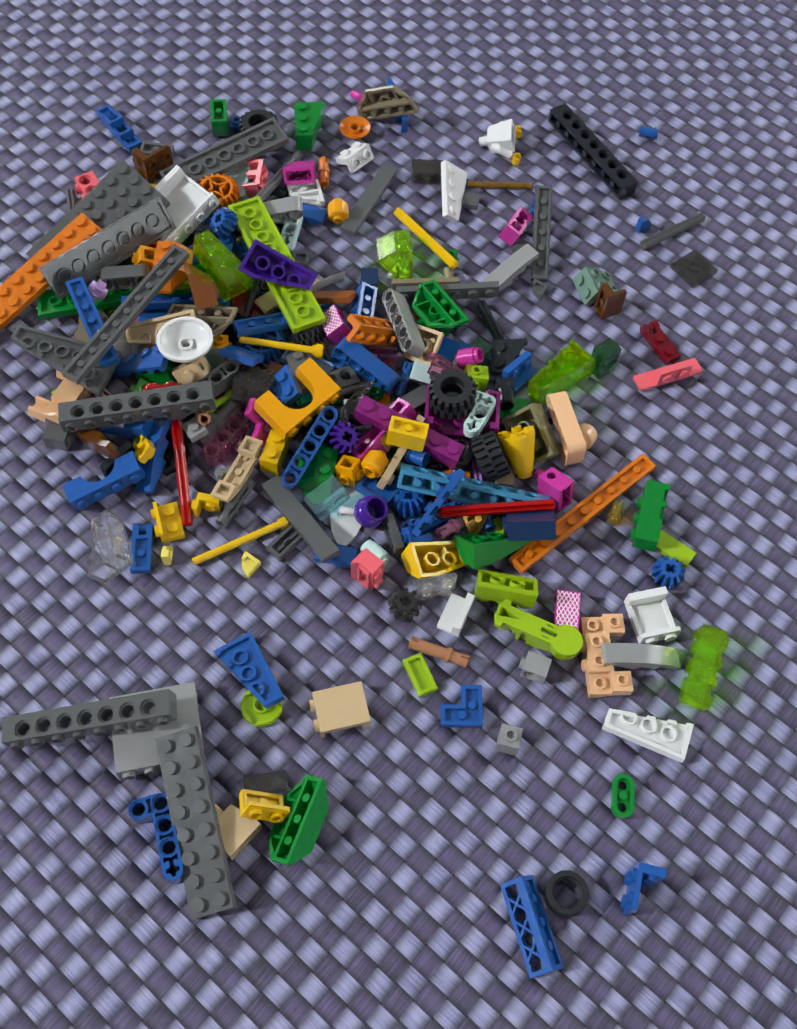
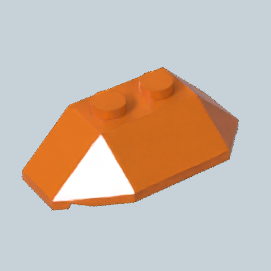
M158 241L153 268L174 244L189 252L190 257L185 262L191 265L193 263L194 250L178 242ZM184 264L159 291V294H172L177 287L188 280Z

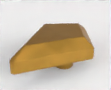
M487 515L462 517L467 533H477V535L488 518Z

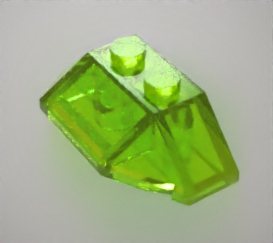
M392 231L376 239L378 263L388 272L392 273V276L396 279L413 278V250L410 231Z

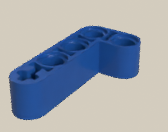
M345 336L333 349L330 356L331 363L336 368L344 367L347 364L372 385L380 387L383 393L388 394L399 382L398 374L359 343L348 342L346 340L347 336Z
M157 793L133 800L128 806L130 817L138 824L151 821L154 823L164 877L172 884L181 883L183 881L184 866L181 859L176 827L174 824L172 827L168 802L164 809H157L159 802L167 801L166 794ZM139 807H145L142 815L135 816V811ZM170 822L171 828L166 832H162V825ZM168 845H176L173 853L165 854V849ZM174 861V865L178 869L174 877L170 874L173 872V867L170 863Z

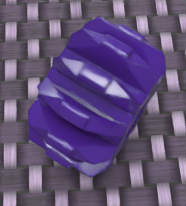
M339 422L338 426L334 425L332 427L334 432H330L328 435L333 437V439L329 440L330 444H335L333 450L339 448L340 454L344 452L348 454L351 453L352 449L356 450L358 448L356 443H360L361 440L357 436L361 433L355 432L356 425L351 427L350 422L345 424ZM342 436H347V439L343 440Z

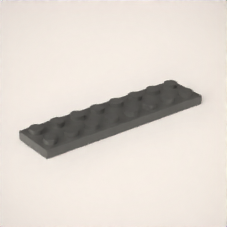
M272 117L160 170L159 173L163 179L178 165L189 178L196 183H200V179H205V175L208 177L211 173L213 175L217 173L222 175L290 143L289 138L276 119Z
M157 196L38 269L60 300L70 294L65 282L82 276L86 284L98 277L104 267L116 266L132 256L134 252L136 253L140 245L148 246L177 227L161 198Z
M193 726L156 738L155 742L172 827L173 824L176 827L181 859L184 866L183 881L191 920L237 907L198 726Z

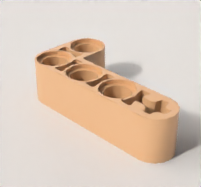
M567 392L547 394V406L562 445L561 450L563 454L560 456L563 465L567 466L583 462L586 453V443Z

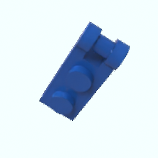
M133 523L130 559L131 574L151 573L154 523H147V525Z

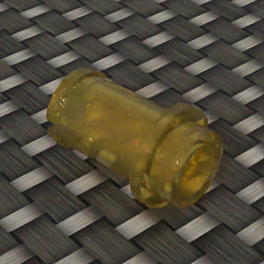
M618 500L612 502L611 512L607 516L608 522L612 525H618L623 520L621 515L624 503L622 501L619 502L618 507Z

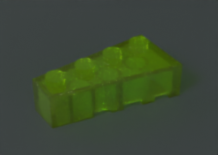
M206 230L195 235L194 254L202 267H205L207 270V275L214 280L224 302L251 288L253 278L238 270L242 262L212 232Z
M572 339L566 348L559 351V355L552 358L545 368L543 367L529 380L527 395L535 403H545L547 394L565 391L593 375L596 359Z
M706 624L694 630L693 637H696V639L691 644L689 651L693 656L686 663L685 673L688 674V677H684L682 680L678 705L698 712H704L710 708L712 703L710 694L718 682V677H715L717 669L720 670L723 664L722 651L726 650L729 639L726 638L727 631Z

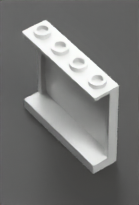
M178 165L154 187L170 202L171 205L167 208V211L177 227L159 239L161 241H173L181 244L220 204L213 192H207L189 178Z

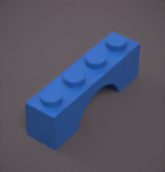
M130 451L115 459L113 470L103 480L88 482L79 476L62 484L69 504L78 511L87 508L96 501L105 499L115 492L122 491L131 484L140 482L141 479L146 478V474L135 453Z

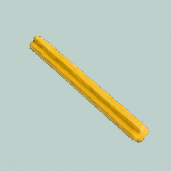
M399 207L396 208L393 212L394 215L450 268L455 269L459 265V262Z

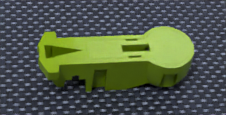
M505 599L498 605V609L494 614V626L502 631L505 629L512 630V633L516 634L515 639L521 638L526 640V644L537 649L549 651L555 658L563 661L573 659L580 652L583 638L575 627L571 625L557 626L511 606L512 601L509 599Z

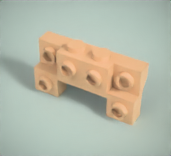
M56 370V377L63 381L51 396V401L37 395L34 406L29 405L28 415L43 422L51 420L59 424L58 403L87 399L91 391L63 377L62 373Z
M623 614L581 617L579 621L580 633L583 638V645L580 652H583L581 669L582 672H585L588 698L631 695L634 691L631 671H614V666L604 664L601 644L611 643L610 637H623L625 634Z

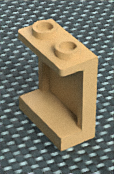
M361 681L312 692V699L309 700L311 712H315L317 719L313 720L315 732H320L321 738L325 737L327 733L362 726V729L371 727V719Z

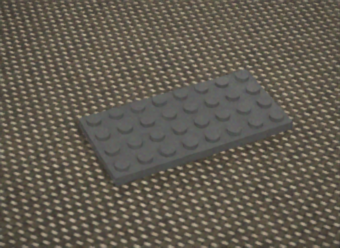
M122 160L26 254L32 258L81 213L103 230L157 196L161 198L166 209L171 204L125 160Z

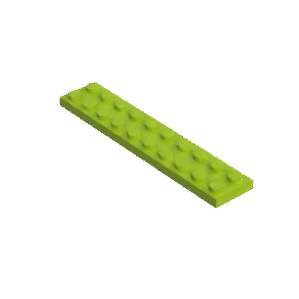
M260 196L228 205V208L237 214L239 219L236 223L238 225L237 228L248 249H250L256 239L295 261ZM266 282L293 334L326 323V317L311 289L304 290Z

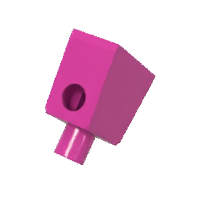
M314 161L292 162L282 168L285 185L311 184L316 181Z
M554 467L549 468L545 472L541 468L534 472L533 477L538 481V493L548 495L550 499L555 501V511L557 513L572 503L573 480Z

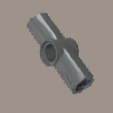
M228 400L217 413H211L210 423H207L205 426L209 434L196 441V444L202 449H206L218 436L224 435L229 429L230 423L241 412V407L235 401Z

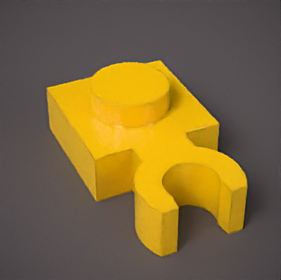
M140 435V442L138 444L134 443V447L137 449L134 453L138 461L145 464L154 456L156 448L152 441Z

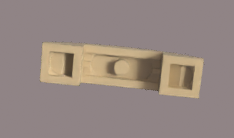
M248 435L245 436L237 449L238 456L224 479H219L210 494L211 497L228 503L236 496L257 462L263 446L262 440Z

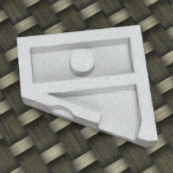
M316 179L315 183L287 185L289 197L299 196L302 199V203L325 206V200L318 179Z

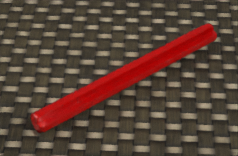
M176 419L171 421L182 525L188 527L194 523L182 422Z
M547 499L443 506L439 508V514L441 518L552 511L555 510V501Z

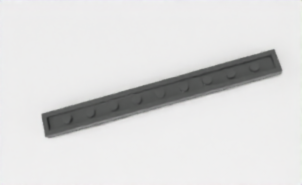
M174 244L61 372L63 377L79 385L190 257L189 252Z

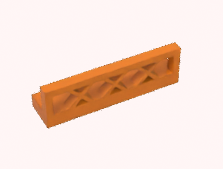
M352 313L347 317V320L354 327L346 337L348 342L391 348L397 341L392 324L388 319Z

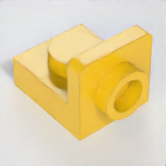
M198 492L196 499L192 500L191 510H193L194 516L199 518L202 509L208 512H221L223 505L221 500L211 497L210 494Z

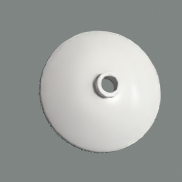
M188 316L178 317L168 321L160 328L156 337L158 350L165 358L174 362H192L203 357L211 349L213 333L209 325L201 319Z

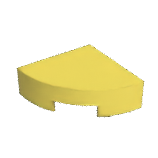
M163 546L161 551L163 565H171L173 547Z
M245 551L242 556L241 566L245 576L250 578L260 567L261 561Z

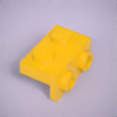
M242 789L239 793L241 817L250 818L251 820L282 823L290 813V807L284 806L283 795Z

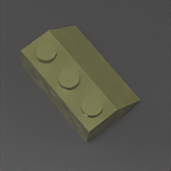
M531 403L502 419L503 425L508 432L511 431V427L521 425L522 429L527 426H534V466L563 454L541 403Z

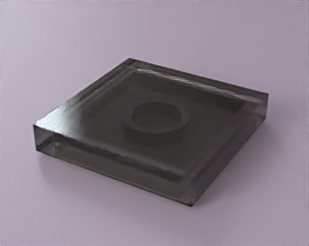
M696 250L681 257L670 266L692 288L714 276L718 271Z

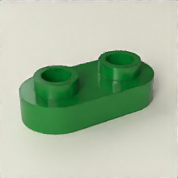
M626 774L617 775L611 783V811L619 819L628 818L634 811L635 784L633 779ZM619 784H623L625 790H621ZM618 805L624 806L625 811H620Z

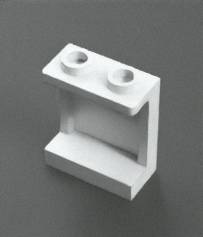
M666 586L629 593L624 600L638 644L653 645L660 640L672 641L681 632L680 626H675L665 599L668 595Z

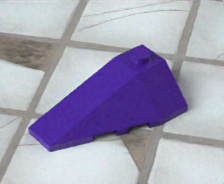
M256 239L238 268L239 271L253 279L304 290H310L318 276L316 273Z

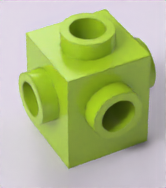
M467 364L465 372L468 373V376H472L473 381L476 383V390L485 392L489 381L488 366Z

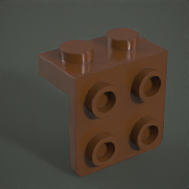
M164 145L149 155L144 154L137 147L132 149L135 171L150 184L162 178L159 173L160 170L173 165L171 149L168 145Z

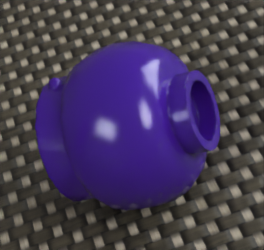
M364 496L357 501L354 507L356 521L366 528H374L380 525L388 513L386 502L378 496Z

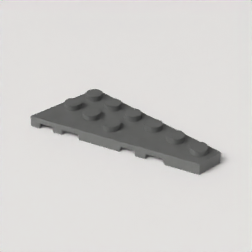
M18 324L11 335L13 343L60 373L88 343ZM115 350L120 360L122 357L121 351ZM98 362L79 385L101 397L118 363L102 369L100 362Z

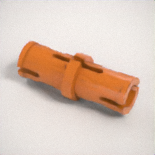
M325 156L319 158L318 176L319 184L322 188L329 187V159Z

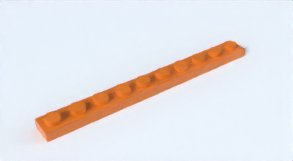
M641 454L556 521V540H534L509 557L508 562L522 575L651 473L656 465L646 455Z

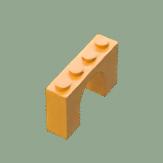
M311 357L297 367L295 374L296 378L312 395L313 400L307 407L302 409L288 408L269 390L254 402V410L283 440H286L288 437H294L300 427L307 426L316 414H320L324 407L330 403L334 404L340 398L341 388Z

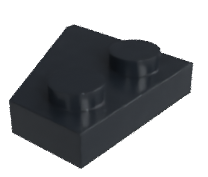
M183 430L186 463L189 466L199 460ZM172 434L166 436L169 444L164 453V458L167 462L163 469L165 476L176 472Z

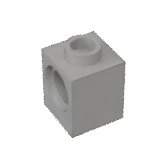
M528 651L526 657L522 656L518 668L522 669L520 676L543 684L552 659Z
M502 723L495 751L516 756L523 728Z

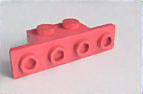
M696 358L634 375L633 380L639 391H644L701 374L703 370Z

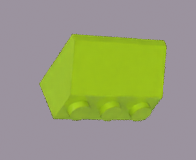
M478 569L474 595L475 598L483 602L491 600L500 604L505 599H509L512 601L511 604L517 605L519 608H534L538 597V582L534 578Z

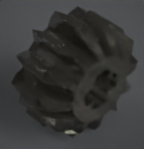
M406 587L405 591L402 592L398 588L397 594H391L388 606H390V614L395 613V620L402 617V622H405V618L412 621L413 616H419V610L422 609V604L419 603L421 597L415 596V590L408 592L409 589Z

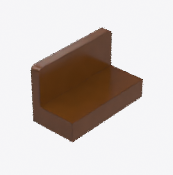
M608 283L601 284L594 305L601 319L620 313L627 294L625 289L613 292Z

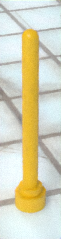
M244 336L238 339L242 344L311 353L315 358L322 359L324 354V344L317 343L313 346Z

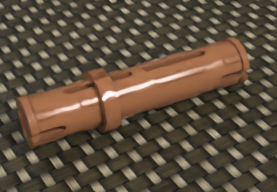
M209 411L197 412L196 420L198 419V423L206 426L207 423H210L211 415Z
M414 636L411 637L408 649L419 651L445 660V663L450 662L464 668L467 667L470 655L454 651L451 647L445 648Z

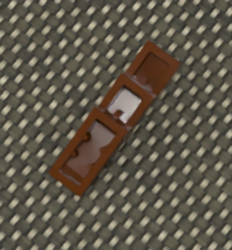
M97 428L75 431L81 441L92 450L112 459L118 457L119 452Z

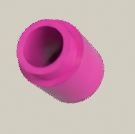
M477 347L460 349L456 354V362L461 367H466L467 364L477 365L484 359L482 349Z

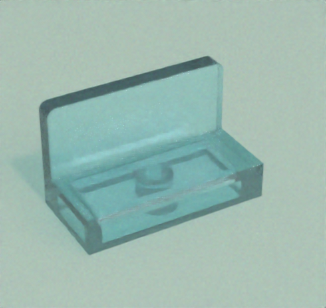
M335 476L328 478L304 497V501L320 521L350 499L349 494Z

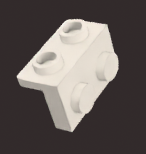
M355 142L349 149L341 151L340 155L335 159L337 164L347 165L350 173H354L374 159L369 143Z

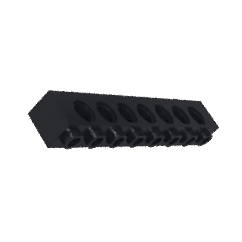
M566 103L550 109L548 122L619 200L634 194L638 184L636 178L620 163Z

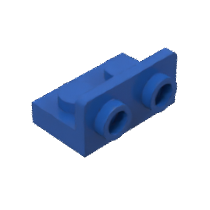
M527 350L505 367L502 372V377L514 378V393L538 374V370L531 366L532 353Z

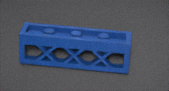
M520 876L501 884L500 887L529 978H535L564 968L534 876ZM517 886L519 892L517 900L511 897L508 887ZM519 908L523 909L526 913L524 923L518 919L517 913ZM527 931L530 932L534 938L532 947L528 945L525 940V935ZM534 955L540 958L543 969L535 971L532 962Z

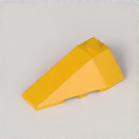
M454 541L411 542L401 554L406 572L418 579L438 578L467 565L463 563Z

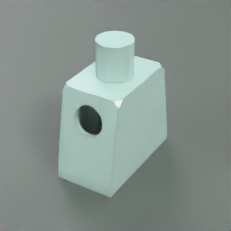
M414 360L410 380L429 385L430 375L441 374L443 369Z

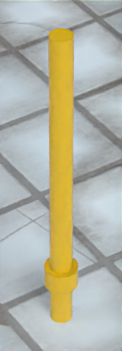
M283 516L270 525L191 559L193 564L197 565L277 529H285L291 523Z

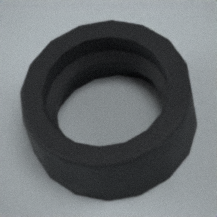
M561 870L555 873L546 883L544 897L548 908L555 914L562 917H572L580 913L587 905L589 888L584 878L578 873L571 870ZM561 880L572 881L579 889V901L573 907L565 908L560 906L554 898V887Z

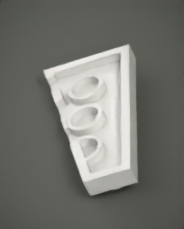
M444 160L441 162L443 218L456 223L460 217L468 173L449 161Z
M609 708L602 730L682 763L685 760L694 724H680L670 719L664 721L648 715L647 717L637 716L636 713Z

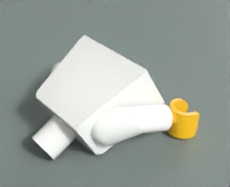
M512 119L500 121L488 127L487 136L479 137V144L481 147L488 146L492 154L497 153L508 159L512 158L511 163L514 166H518L521 154H513L512 152H515V138H521L522 128L519 125L514 126Z

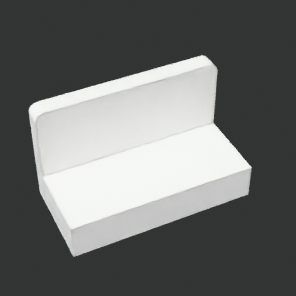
M452 593L440 617L437 628L459 637L473 605L475 595L467 593L466 598Z

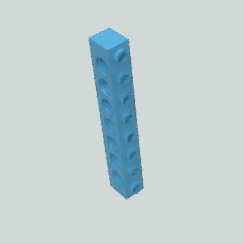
M402 463L397 488L438 497L436 492L442 485L446 486L450 480L447 478L450 474ZM463 477L447 499L473 505L474 503L488 504L550 499V496Z

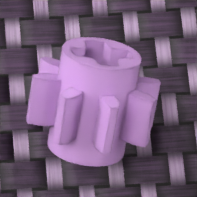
M100 279L98 282L92 280L88 286L89 293L94 302L97 299L103 301L109 291L105 288L107 286L106 283Z

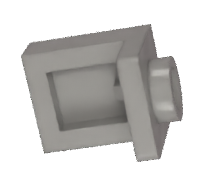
M196 416L182 424V429L192 443L209 434L205 426L197 422Z

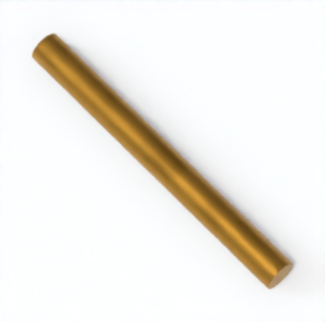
M468 181V188L531 189L532 183Z

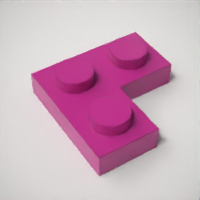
M249 398L244 415L256 424L252 437L263 441V449L273 428L254 410L256 398Z

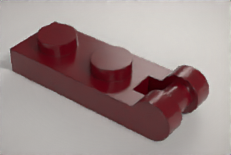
M657 320L650 322L649 325L640 326V333L665 365L680 359V352L662 331Z

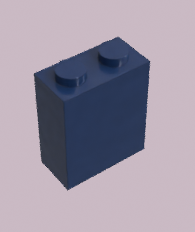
M553 510L507 513L506 517H502L504 535L507 534L508 541L556 540V520Z

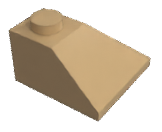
M416 324L424 342L425 351L418 358L405 352L402 357L432 365L445 334Z

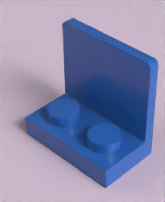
M639 862L629 871H626L624 877V885H627L626 894L622 895L620 907L623 908V915L628 916L638 910L641 886L652 887V885H656L666 879L667 869Z

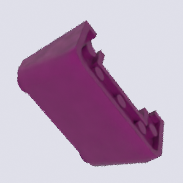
M427 385L424 423L429 424L430 429L452 440L465 439L471 443L473 438L466 437L463 430L453 424L454 418L452 420H448V417L443 419L440 417V414L436 415L434 410H431L429 404V385ZM487 390L484 393L495 397L496 408L479 436L489 431H493L497 435L499 431L501 391ZM477 414V415H476L477 418H483V417H485V416L482 415V414Z

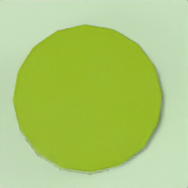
M248 690L243 696L240 708L243 718L249 724L255 727H266L279 719L282 713L283 702L281 701L266 710Z

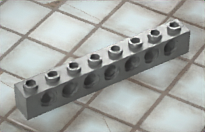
M209 380L58 403V422L65 433L105 426L111 427L124 423L130 424L144 420L150 421L157 418H170L177 415H189L197 412H208L216 410L215 392L212 382Z
M170 689L2 717L1 743L9 746L12 750L23 749L26 745L42 746L44 742L49 741L61 743L67 738L84 739L86 735L102 736L106 735L109 731L125 732L128 728L132 727L144 729L149 727L150 724L167 725L170 721L177 720L176 694ZM155 706L153 713L149 714L150 709ZM134 710L133 715L128 718L129 713ZM113 713V717L108 721L109 715ZM92 717L91 722L87 724L88 719ZM71 721L70 726L66 728L68 722Z

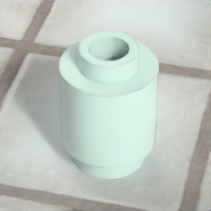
M369 539L360 548L361 552L365 548L370 550L384 562V566L389 561V554L376 541Z

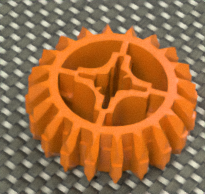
M211 173L209 177L205 175V179H200V183H197L207 192H213L220 202L216 209L213 210L214 212H217V209H221L223 206L228 208V205L238 203L240 196L239 186L236 184L235 179H232L231 176L226 177L225 173L222 175L219 173L213 175Z

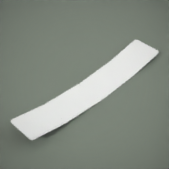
M345 271L313 284L310 288L311 291H316L329 284L344 280Z

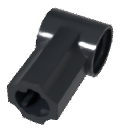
M495 377L493 388L494 391H501L500 408L502 411H509V409L514 408L515 404L513 395L514 378Z

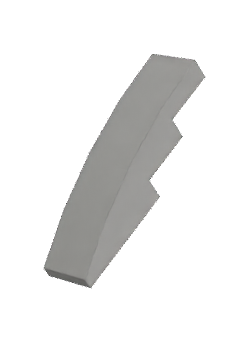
M527 243L502 262L482 282L499 281L500 292L512 283L513 278L525 271L526 266L536 260L539 253Z
M637 643L601 644L604 664L633 670L639 667L653 670L663 667L676 670L681 667L677 648Z

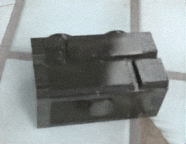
M412 159L411 183L442 184L441 162L444 160Z

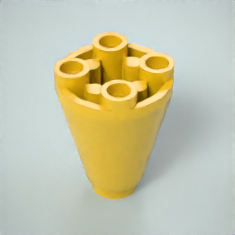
M518 425L511 427L509 432H498L499 443L515 474L519 479L531 477L534 470V426H527L522 429V426Z

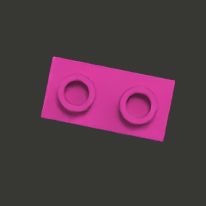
M520 206L498 237L511 247L522 234L533 215Z

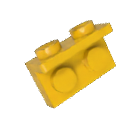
M156 501L152 502L154 508L150 509L152 520L157 521L154 530L156 537L161 538L162 544L185 538L177 502L160 506L157 505Z

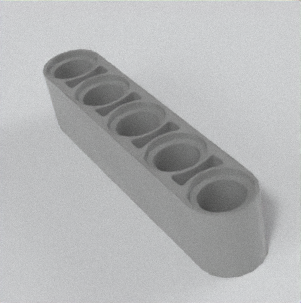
M299 196L263 202L274 224L299 219L303 216L302 199Z
M390 288L385 290L382 301L401 350L416 358L422 356L425 351V345L405 296Z

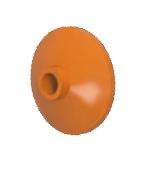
M348 116L340 122L339 128L345 137L360 139L369 134L370 123L361 116Z

